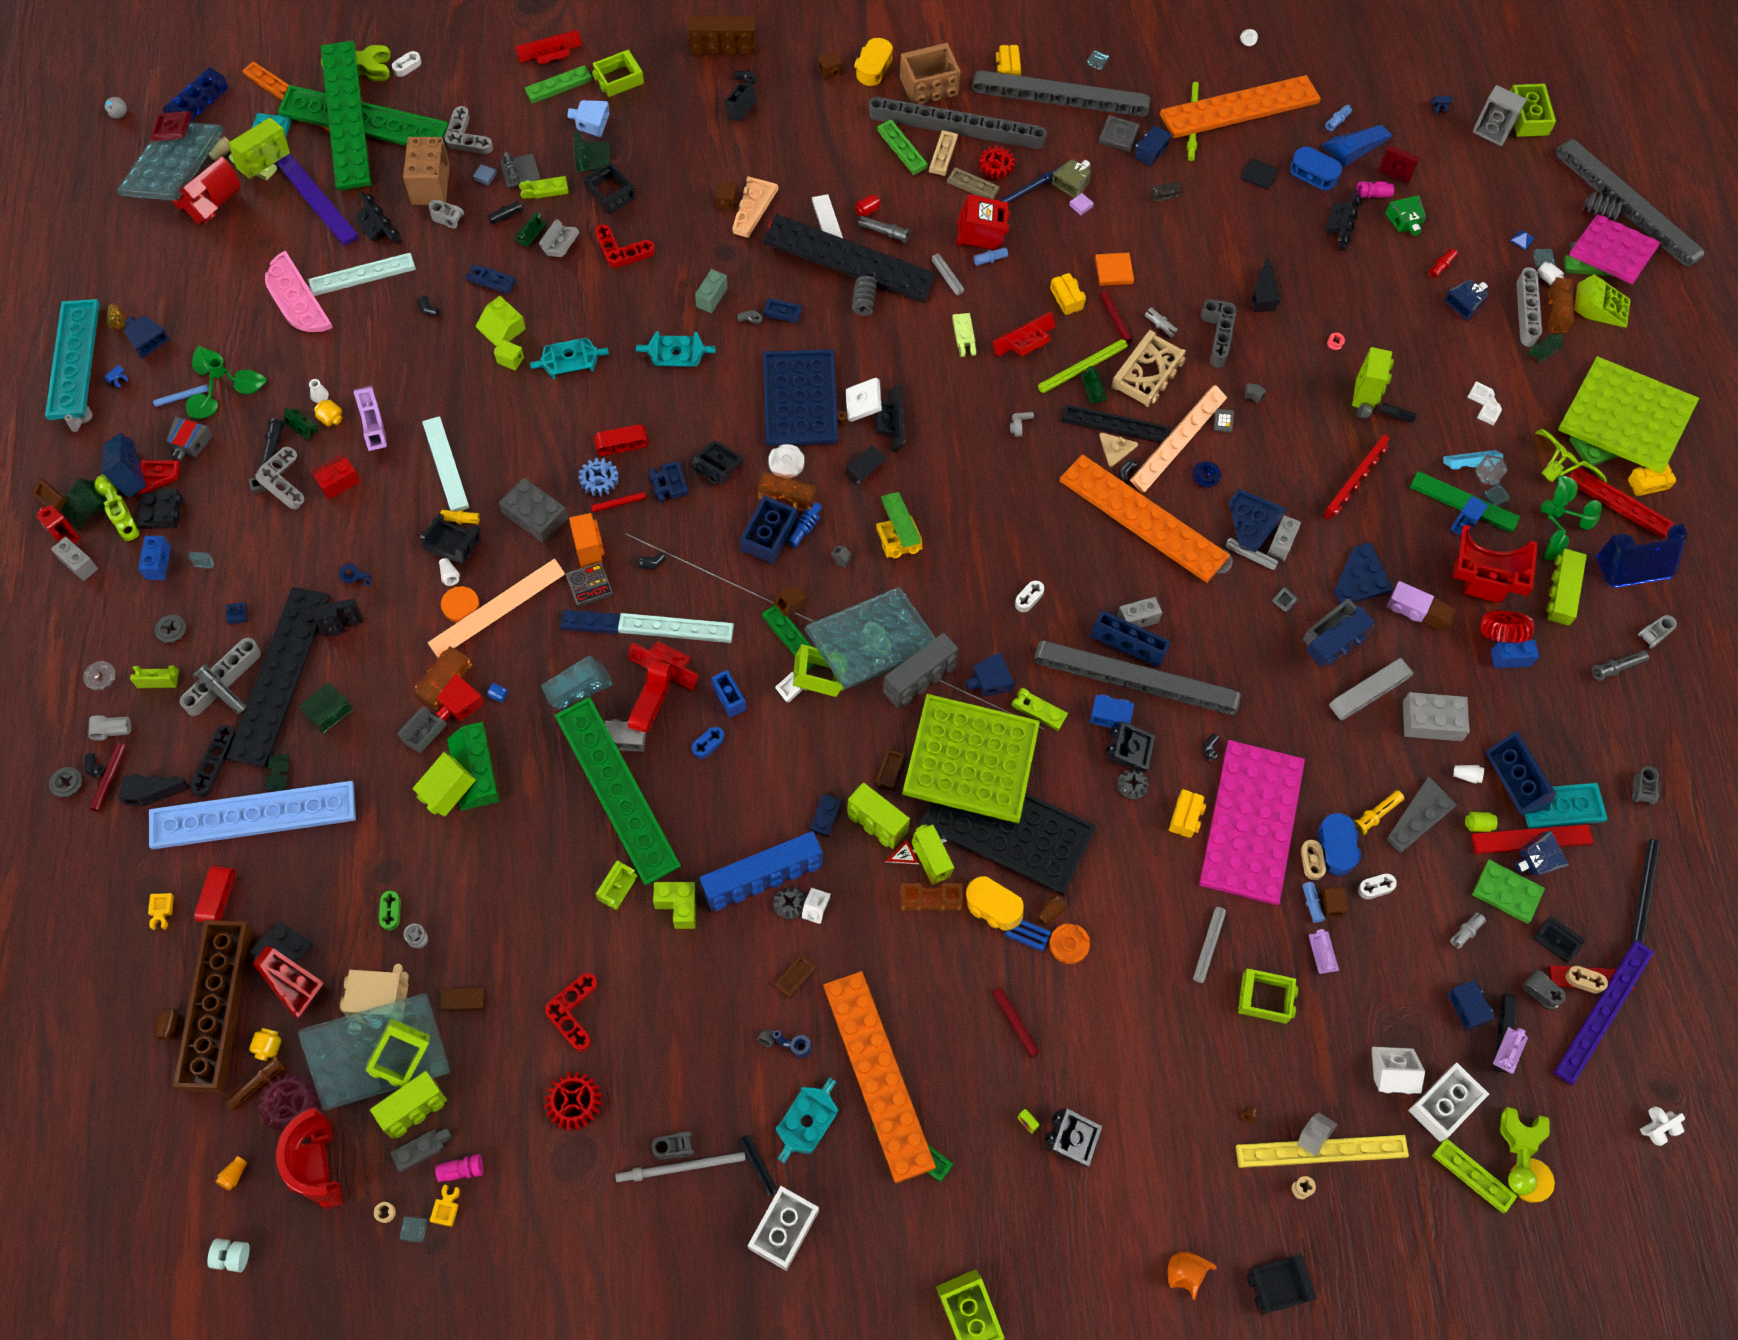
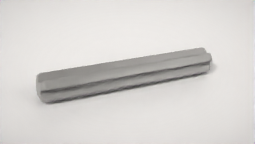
M1216 907L1194 973L1193 980L1198 983L1205 981L1226 914V910L1221 907Z

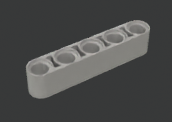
M1527 267L1520 274L1516 286L1520 340L1523 345L1532 347L1542 334L1538 274L1535 269Z
M244 638L210 670L215 675H224L220 681L226 687H229L259 659L261 650L254 639ZM200 679L180 698L181 706L191 716L199 715L218 697L212 689L204 692L208 688L205 687V684Z
M1399 658L1334 699L1329 704V707L1342 721L1409 679L1414 672L1402 658Z

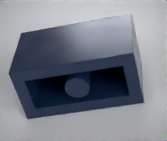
M1155 125L1146 132L1142 141L1139 140L1137 142L1135 157L1152 166L1168 148L1172 134Z
M1475 980L1455 987L1447 993L1466 1032L1485 1025L1495 1018L1492 1007L1487 1004L1483 990L1477 985Z

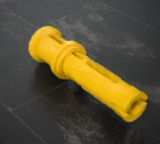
M1398 790L1394 791L1374 809L1366 810L1360 819L1354 820V826L1358 830V834L1364 836L1372 826H1377L1385 814L1404 800L1403 794Z

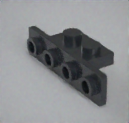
M1353 190L1350 202L1333 203L1325 228L1327 233L1340 232L1338 242L1342 251H1346L1348 244H1350V236L1352 231H1354V223L1358 218L1359 207L1362 205V197L1359 196L1357 190Z
M360 191L358 195L365 205L354 217L370 240L375 242L385 231L391 240L401 244L403 241L399 237L400 233L391 226L392 222L384 216L383 209L374 202L375 198L369 193L365 194Z
M898 383L889 391V402L881 400L882 411L875 413L876 433L892 437L893 452H897L905 444L901 400L902 391Z

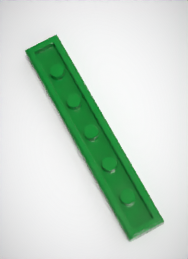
M1417 471L1410 486L1411 489L1462 511L1473 496ZM1482 500L1488 507L1480 520L1513 533L1520 516Z

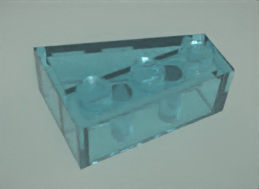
M589 655L545 682L541 687L549 704L556 709H561L614 684L606 667Z

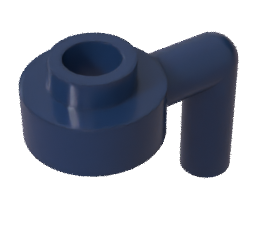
M345 563L340 567L339 576L342 581L352 583L357 579L364 580L366 586L372 584L371 574L360 572L355 564ZM351 569L353 573L347 574L345 571Z
M779 1030L773 1032V1037L782 1047L791 1048L796 1057L805 1058L812 1052L813 1045L807 1036L798 1035L790 1040L784 1038ZM801 1046H806L804 1050H799Z

